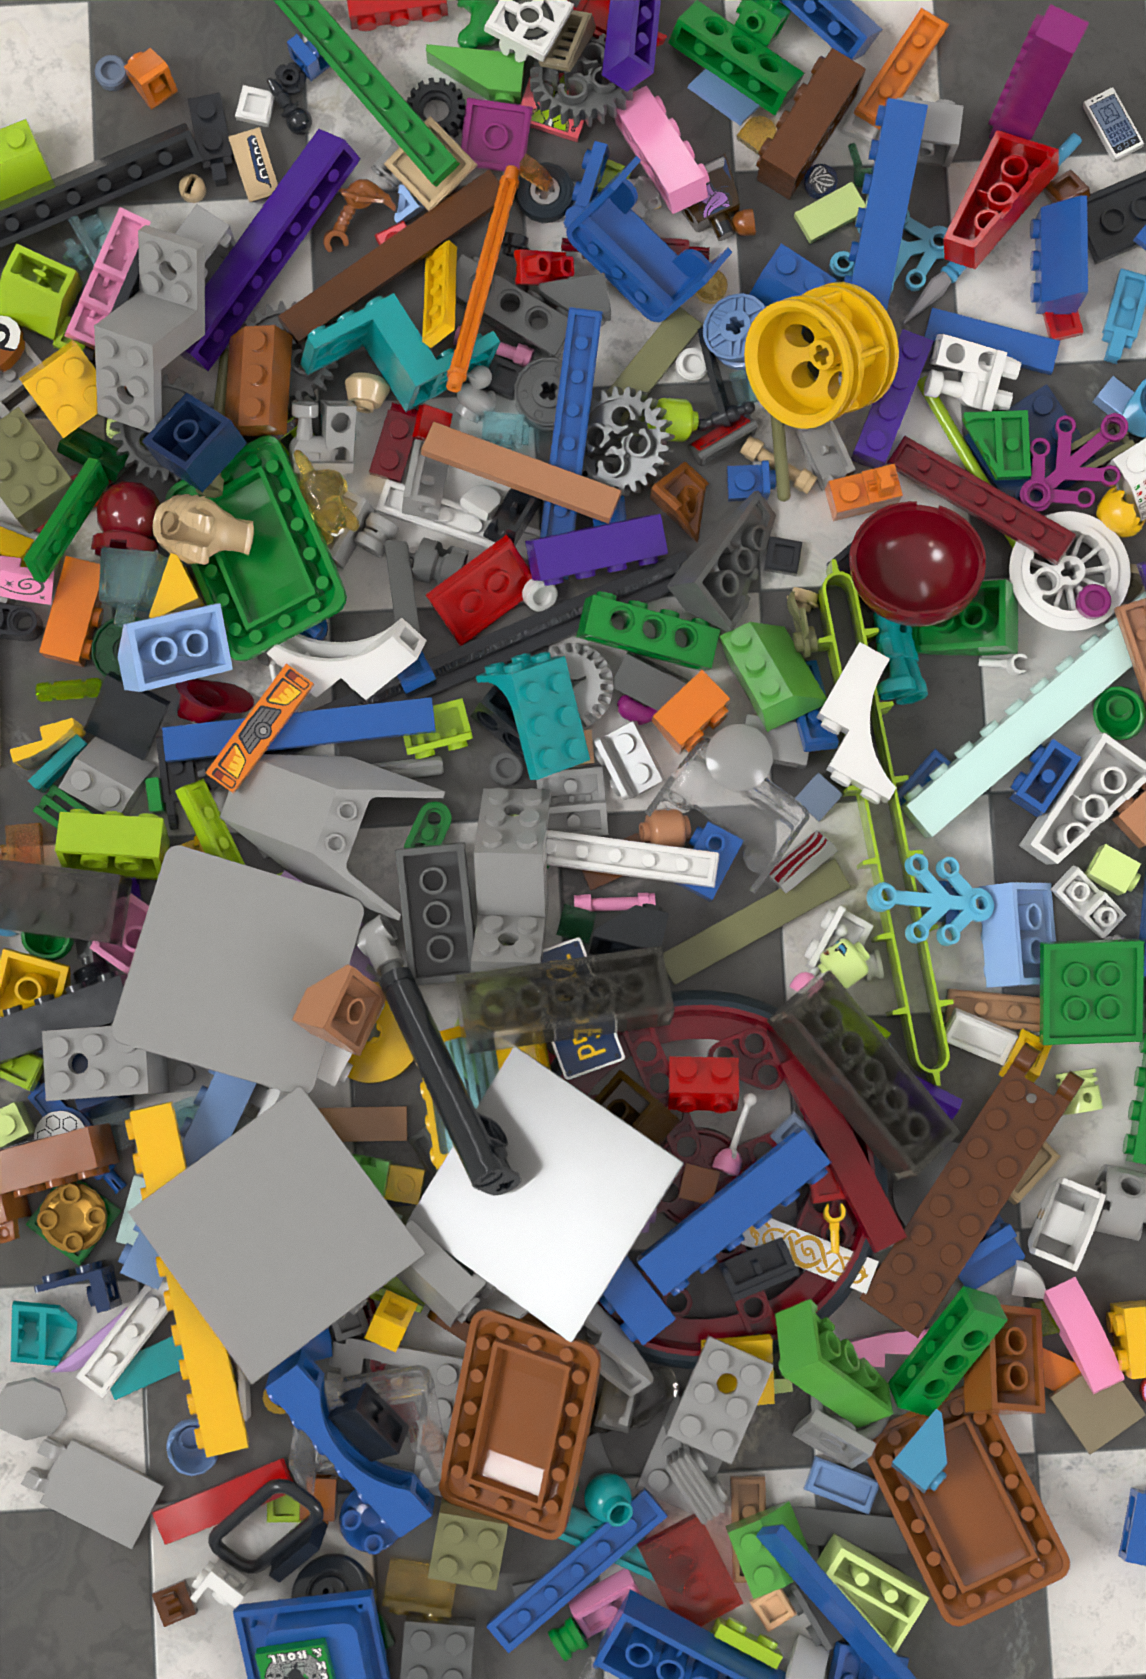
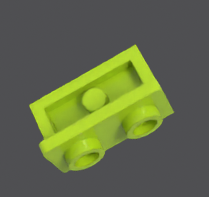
M463 698L433 705L436 732L403 736L407 755L415 754L416 759L435 755L434 748L447 745L448 751L468 746L467 740L472 739L473 736Z
M717 1617L710 1631L714 1634V1637L775 1669L778 1668L783 1658L780 1649L777 1647L778 1642L761 1633L758 1637L746 1631L747 1626L732 1617H729L728 1620Z

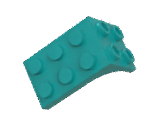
M543 652L532 656L531 653H524L511 657L512 663L506 665L504 662L487 665L484 667V673L476 675L477 683H492L507 697L514 714L530 780H539L590 760L565 656L551 657L550 652Z

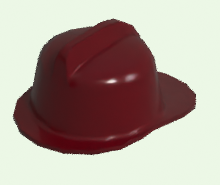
M196 678L176 683L175 686L181 695L177 716L195 723L219 721L226 713H243L249 711L254 706V699L251 694L234 684Z

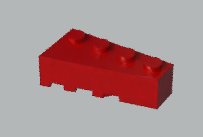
M996 130L943 238L944 259L976 269L1059 172V149Z

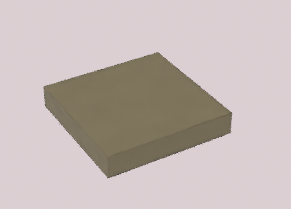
M1079 1373L1048 1395L1090 1455L1146 1415L1123 1381L1093 1395L1083 1375Z

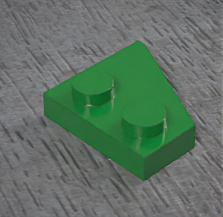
M1028 410L963 412L962 422L995 480L1029 479L1031 477Z

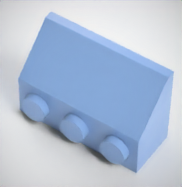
M220 603L124 624L118 652L124 690L142 692L233 670Z
M1010 882L978 886L986 890L994 902L992 915L987 920L981 922L986 987L1040 985V942H1056L1052 891L1050 890L1052 888L1051 883ZM978 900L979 909L981 910L982 906L980 901Z

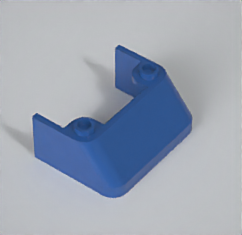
M636 156L568 226L566 234L569 242L600 273H605V278L643 316L653 322H662L708 283L731 255L732 251L727 247L711 262L701 252L694 249H686L677 255L631 209L638 201V193L634 185L626 177L641 161Z

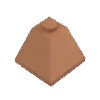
M346 965L306 989L292 1020L310 1034L354 1055L360 1056L386 1001V996L380 987L356 968Z

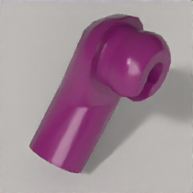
M628 695L621 696L617 701L618 712L622 718L630 722L637 721L638 725L652 722L653 715L658 712L648 705L640 704Z

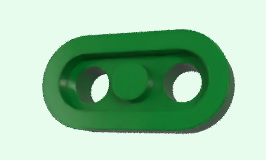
M440 802L425 804L415 819L405 841L404 848L414 847L418 843H422L425 846L442 844L452 819L448 807ZM437 813L441 819L438 825H431L428 822L429 814Z

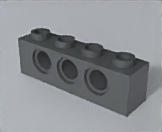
M462 254L457 261L456 305L466 310L480 258L472 256L470 259ZM494 273L490 285L491 290L488 293L481 320L516 342L535 349L534 352L543 358H559L564 350L568 312L559 307H556L554 310L544 304V298L536 292L528 290L526 293L516 287L515 281L508 275L500 273L498 276ZM507 301H514L519 305V308L514 312H506L501 307ZM535 318H542L548 323L545 328L540 330L530 326V322Z

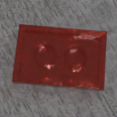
M695 1513L636 1544L670 1611L702 1627L744 1604L705 1524H701Z

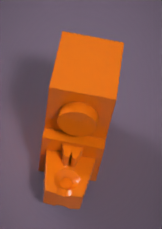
M895 463L865 470L859 474L830 480L825 488L833 521L878 511L886 506L899 503L903 496Z

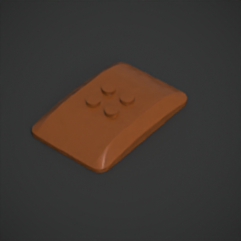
M485 1308L478 1311L470 1322L440 1473L439 1491L441 1496L453 1505L508 1522L509 1526L548 1540L560 1537L565 1532L569 1521L593 1414L601 1367V1356L596 1347L589 1342L577 1338L571 1343L554 1330L493 1309Z
M964 1386L950 1392L938 1407L943 1419L947 1465L943 1472L947 1474V1477L935 1491L929 1487L925 1493H922L891 1466L893 1460L927 1421L929 1416L909 1411L888 1421L882 1433L872 1440L876 1443V1447L872 1455L866 1459L945 1622L956 1627L965 1626L1061 1580L1070 1569L1069 1556L999 1416L965 1413Z

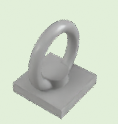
M811 1396L812 1412L797 1423L792 1436L852 1470L872 1455L876 1447V1443L872 1440L882 1433L890 1416L875 1421L862 1430L856 1431L855 1426L846 1419L837 1415H828L825 1406Z

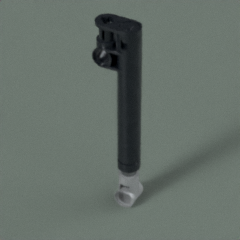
M380 914L359 929L356 945L365 956L370 958L376 974L382 976L379 980L382 992L386 996L388 1005L473 1188L493 1196L505 1194L516 1188L522 1179L518 1172L511 1170L506 1159L508 1157L505 1149L508 1145L507 1137L495 1120L477 1112L411 970L408 967H403L404 959L395 943L398 939L397 930L385 915Z

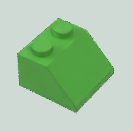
M789 1500L725 1526L753 1599L786 1587L794 1581L756 1537L762 1527L784 1525L811 1556Z

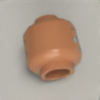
M677 808L650 810L646 814L645 822H640L639 824L641 842L683 848L685 842H689L691 837V826L688 816L683 815Z

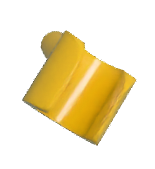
M827 1204L823 1211V1216L829 1223L831 1253H839L840 1221L844 1218L846 1210L843 1204H840V1217L835 1219L830 1217L828 1213L829 1204Z

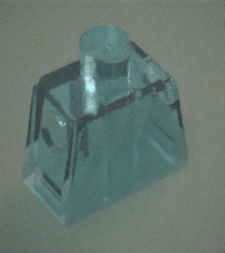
M101 549L99 599L101 602L116 608L113 623L115 626L123 628L124 624L135 622L137 611H151L168 562L167 557L150 551Z

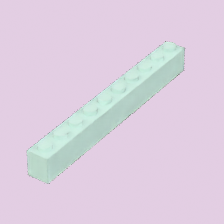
M1144 591L1131 602L1146 598V592ZM1116 615L1104 625L1108 630L1098 637L1094 634L1079 646L1083 651L1074 659L1069 655L1055 666L1057 673L1049 680L1043 677L1030 688L1033 694L1026 700L1022 701L1021 698H1018L1004 710L1007 716L999 723L994 719L979 731L982 735L979 740L974 744L968 741L954 753L957 758L947 766L944 762L929 774L932 779L923 787L919 784L903 796L906 802L900 806L901 810L924 838L933 837L1133 666Z

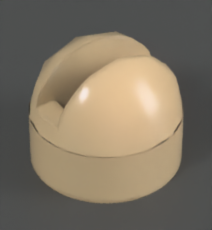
M188 174L180 180L179 192L185 201L197 203L205 197L206 186L201 177L195 174ZM195 181L190 194L186 193L190 182Z

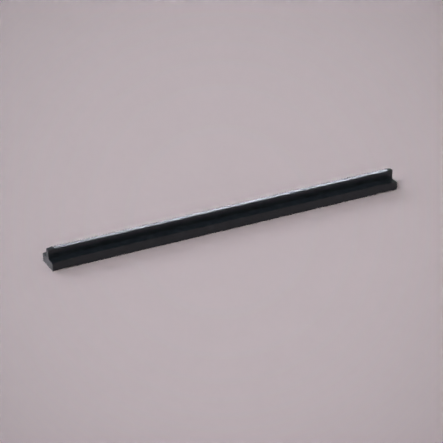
M685 550L659 560L657 563L645 566L429 659L427 662L436 679L407 694L396 676L367 700L355 691L311 711L433 697L476 678V675L485 672L484 667L498 662H504L505 665L512 662L511 657L524 653H535L576 635L585 599L593 594L596 595L598 591L616 595V601L628 604L629 600L648 604L671 594L672 592L667 586L682 564L688 559ZM613 613L611 619L616 618L620 615ZM317 746L266 751L264 754L298 755ZM216 757L194 761L199 779L205 780L210 792L224 787L205 773Z

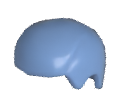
M198 1418L180 1421L169 1432L166 1448L170 1463L179 1473L188 1476L204 1474L218 1460V1455L206 1458L205 1449L198 1450L194 1429L200 1427Z

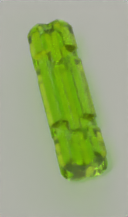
M88 678L85 682L81 679L54 681V684L49 682L37 683L35 688L36 697L40 702L52 701L53 698L57 700L84 698V695L89 696V698L97 697L102 687V682L99 678Z

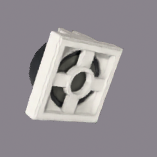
M499 0L485 24L484 31L500 39L499 47L504 55L507 56L511 50L515 51V60L520 63L526 60L528 55L543 62L573 11L574 4L567 0Z

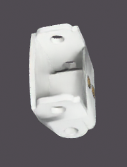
M1062 1177L1056 1179L1048 1187L1028 1238L1029 1252L1070 1270L1077 1271L1094 1232L1106 1195Z

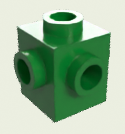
M742 0L736 10L739 17L735 26L768 47L778 38L792 11L779 2L780 0Z

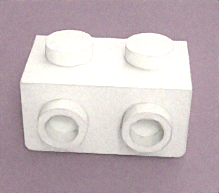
M841 905L835 911L829 909L820 924V927L825 929L819 941L813 938L804 954V957L809 959L805 966L811 970L815 967L820 954L832 939L838 924H843L847 927V934L844 937H840V939L846 938L853 945L859 941L862 946L874 925L846 911V908Z

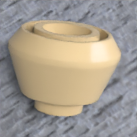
M353 373L345 380L348 400L352 401L357 406V411L361 413H373L374 409L380 408L390 392V387L386 380L374 374Z

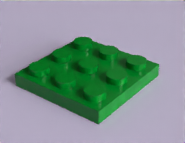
M1141 939L1040 942L1039 1043L1042 1045L1143 1042L1144 941Z

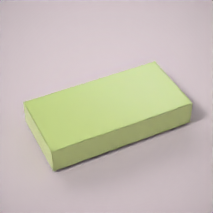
M850 182L795 212L794 218L808 242L812 244L856 220L858 208H865V203L853 182Z

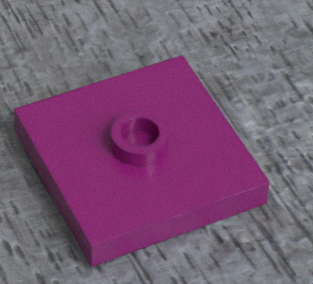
M467 98L461 148L478 165L476 168L505 172V168L508 165H513L520 170V175L525 171L533 107Z

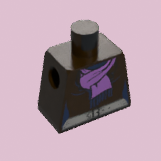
M726 154L703 163L710 182L706 183L708 198L681 210L696 232L712 227L718 241L728 239L736 233L730 218L739 212L740 208L739 197Z

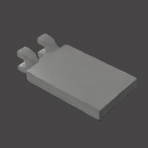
M47 1436L37 1453L55 1460L49 1474L45 1475L31 1468L30 1471H27L21 1485L44 1493L40 1501L41 1504L133 1549L165 1484L74 1438L67 1447Z

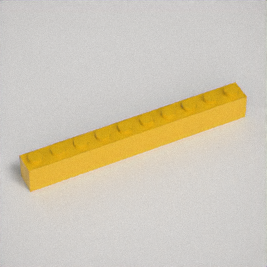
M173 1101L132 1110L129 1112L131 1119L125 1120L129 1140H136L138 1153L133 1154L137 1175L143 1173L146 1187L140 1188L142 1201L188 1168ZM157 1256L156 1264L159 1276H166L169 1290L163 1291L165 1305L168 1312L174 1311L177 1323L171 1325L175 1346L181 1345L184 1359L179 1360L183 1381L189 1379L192 1393L186 1394L190 1415L197 1414L200 1426L194 1429L198 1450L204 1448L206 1458L248 1448L249 1439L230 1354L160 1256Z

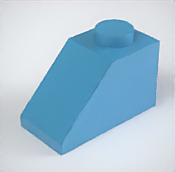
M938 1409L932 1413L893 1460L891 1465L922 1493H925L929 1487L935 1491L947 1477V1474L943 1472L947 1465L942 1413Z

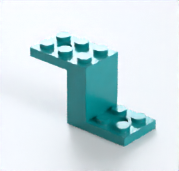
M394 293L385 298L382 296L375 297L366 304L364 309L356 313L353 310L348 311L337 319V323L327 328L325 325L319 326L308 334L300 363L307 375L364 346L405 412L448 390L446 388L448 381L447 371L451 365L454 349H447L435 358L429 347L422 342V336ZM494 331L484 336L481 333L477 334L467 372H470L478 365L490 367L500 344V340Z

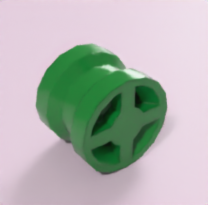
M572 1616L567 1618L564 1625L560 1628H552L548 1631L553 1645L565 1662L572 1658L575 1651L579 1649L585 1650L589 1647L585 1635Z

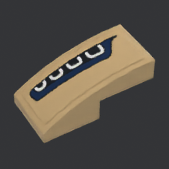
M260 127L229 136L228 138L248 201L252 202L270 196L278 186Z

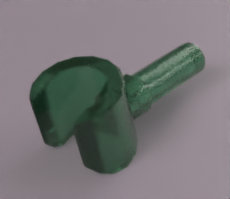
M851 143L848 145L854 166V185L862 187L865 173L871 174L873 167H862L856 143Z

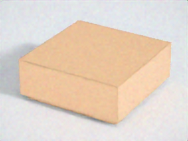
M782 1588L749 1600L767 1632L797 1615Z

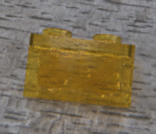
M391 1558L382 1606L389 1607L388 1611L393 1614L409 1615V1611L423 1613V1618L441 1621L443 1617H451L456 1583L428 1579L430 1564Z

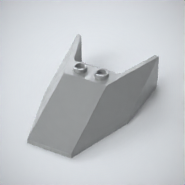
M263 754L234 794L230 791L228 792L220 818L303 883L355 898L361 902L363 907L399 921L402 911L393 908L348 871L347 861L367 805L372 798H443L445 791L353 757Z

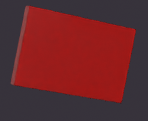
M505 535L425 596L456 642L462 646L523 601V588L532 579V575L512 540Z

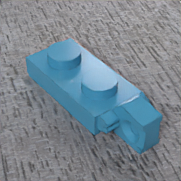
M1122 268L1118 272L1102 331L1101 341L1108 343L1104 358L1106 362L1117 364L1118 359H1121L1123 348L1130 349L1137 338L1146 305V275Z

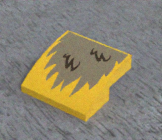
M73 718L41 726L39 728L43 740L10 749L13 763L26 771L44 765L73 736L78 734L80 737H83L86 734L85 727Z

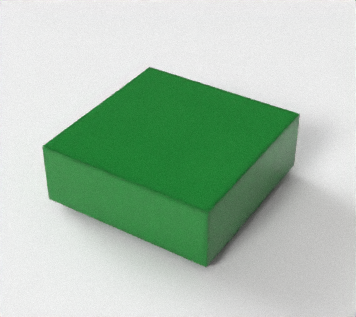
M159 777L146 778L145 784L149 811L154 815L167 814L166 804L163 803L161 779Z

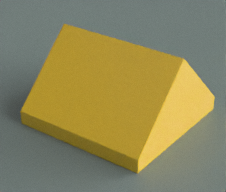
M170 553L149 618L205 606L187 568L176 554Z
M3 948L0 959V1017H4L3 1010L17 1005H22L23 1009L35 1006L34 999L54 993L55 998L67 994L65 988L71 986V969L69 965Z

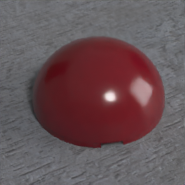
M908 501L886 506L870 515L860 525L850 547L849 567L852 581L858 594L871 610L879 616L900 625L923 627L947 621L970 604L978 593L984 579L986 555L978 533L962 516L940 505L936 508L917 505V501Z

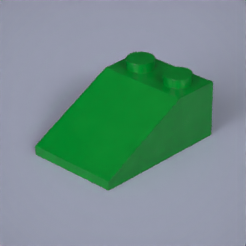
M1006 579L983 581L978 593L970 604L953 618L930 626H911L912 638L915 642L917 654L970 656L1018 654V600L1013 592V584Z

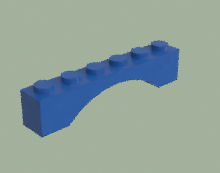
M300 1349L270 1371L265 1386L270 1400L274 1404L280 1405L288 1413L292 1424L298 1430H303L312 1440L316 1451L321 1455H325L334 1464L337 1474L343 1480H348L352 1484L361 1501L366 1505H371L379 1514L382 1524L387 1529H392L401 1538L432 1516L435 1496L424 1487L414 1473L395 1469L378 1461L370 1462L328 1419L331 1410L325 1391V1373L303 1349Z

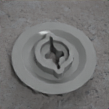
M564 643L563 645L552 647L548 651L551 657L565 656L570 679L572 681H581L574 687V695L582 727L586 728L598 721L610 705L614 690L611 669L604 657L589 646L579 643Z

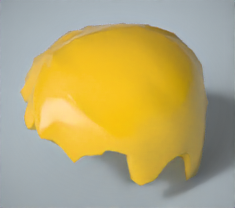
M1114 486L1100 500L1097 506L1096 517L1107 528L1115 532L1118 537L1127 538L1134 536L1142 529L1146 519L1140 522V517H1136L1133 504H1128L1124 501L1123 496L1125 492L1123 490L1117 491V486Z

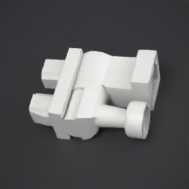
M937 334L929 364L961 371L963 375L961 382L946 380L941 371L931 369L926 378L924 395L937 398L940 393L957 398L964 406L982 411H992V409L1009 410L1013 393L999 390L998 386L1001 377L1017 379L1021 362L1007 357V352L949 335Z

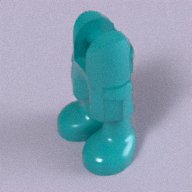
M874 612V627L879 629V633L876 635L877 652L890 659L888 662L890 666L889 678L876 686L879 700L895 699L896 704L905 705L925 699L928 696V689L917 664L919 657L912 638V627L891 622Z

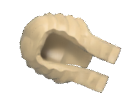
M184 494L173 496L157 507L153 520V534L162 548L168 551V553L176 554L183 562L206 565L209 562L210 556L224 550L249 555L253 543L254 525L253 521L234 518L212 500L205 498V496L199 497L198 495Z

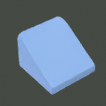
M1112 376L1092 403L1108 415L1112 413L1122 415L1134 391Z

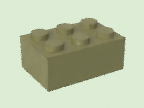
M17 407L0 419V497L17 521L30 534L49 520L73 483V480L28 418Z

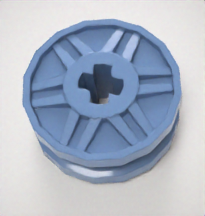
M744 293L729 295L718 301L711 308L704 321L703 338L708 349L726 367L736 370L746 369L744 351L748 330L755 317L766 308L755 296Z

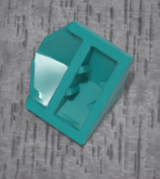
M13 1301L10 1362L57 1366L77 1339L78 1321L61 1305Z

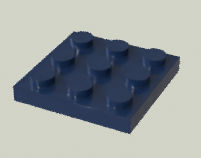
M1046 384L1011 406L1009 410H1005H1028L1030 445L1036 438H1044L1049 442L1050 452L1045 458V478L1056 470L1058 434L1055 431V424L1061 416L1067 415ZM1062 421L1059 424V428L1063 432H1069L1072 429L1068 421ZM1075 428L1072 434L1071 443L1082 438L1077 428ZM970 434L963 437L991 484L1020 501V490L1025 482L1031 480V477L1029 479L995 480ZM1037 443L1033 447L1037 454L1046 452V447L1042 443ZM1077 449L1076 451L1072 452L1070 455L1072 456V455H1073L1075 452H1077L1079 449ZM1030 454V463H1031V472H1032V458H1033V457H1032L1031 454ZM1093 455L1080 467H1085L1097 460V458ZM1064 480L1055 489L1067 490L1080 481ZM1033 490L1030 493V497L1033 501H1040L1043 498V494L1039 490Z

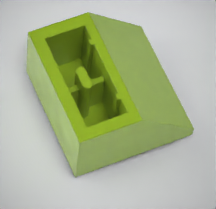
M16 243L1 274L0 315L10 317L18 325L54 341L66 315L68 316L82 288L83 281L76 270Z

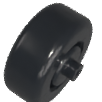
M332 1553L319 1556L304 1566L294 1581L291 1598L373 1589L377 1606V1588L371 1574L358 1561L344 1554Z

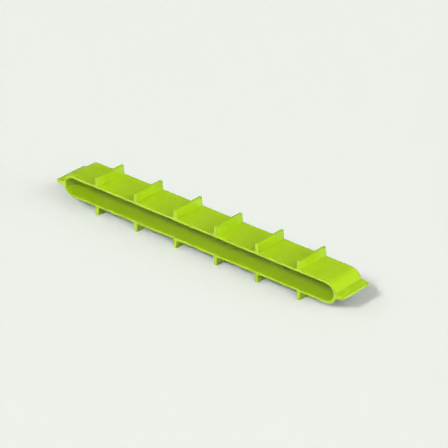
M831 559L826 569L827 577L818 592L817 602L824 637L819 638L817 643L818 652L827 651L835 686L842 674V668L826 587L836 585L845 591L857 646L860 642L868 646V642L874 640L879 633V629L864 628L858 593L853 584L852 577L845 572H839L836 559ZM876 688L872 699L870 715L880 765L895 787H899L909 778L908 775L894 776L882 715L888 713L894 706L893 701L879 702ZM851 785L842 794L843 797L856 796L868 854V859L861 861L856 867L857 870L870 868L873 884L877 885L884 882L868 800L860 795L862 790ZM896 788L888 801L905 890L917 892L915 877L906 872L904 864L908 857L924 853L923 849L909 851ZM882 890V898L888 901L886 892ZM909 906L911 920L914 923L922 917L921 907ZM890 909L884 912H879L883 934L871 938L872 943L885 942L898 1004V1009L885 1013L886 1016L900 1015L910 1065L916 1071L925 1073L927 1082L940 1086L939 1071H942L950 1060L941 1007L954 1004L953 999L939 1000L927 939L917 943L938 1050L937 1064L933 1068L928 1069L921 1064ZM934 924L929 929V932L938 929V924ZM914 927V935L920 938V930Z

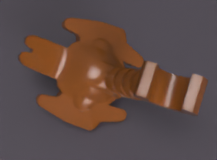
M358 179L352 182L347 189L340 188L339 192L344 196L347 204L341 210V215L338 216V221L335 222L333 229L328 230L323 237L325 249L328 252H332L330 240L334 236H339L342 239L343 245L348 246L349 240L345 233L348 228L347 225L350 224V220L353 218L352 215L356 213V209H364L373 203H383L393 211H396V206L388 193H385L378 185L368 179Z

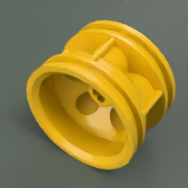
M833 282L809 290L802 295L775 302L764 308L755 317L748 330L744 357L749 383L761 405L780 422L795 428L809 429L833 421L845 413L869 406L883 397L892 385L897 372L899 347L896 331L887 311L871 293L855 284ZM803 325L814 334L815 338L812 344L804 340L802 336ZM809 361L819 369L817 380L808 369L807 364ZM842 371L841 385H839L838 378L840 372Z

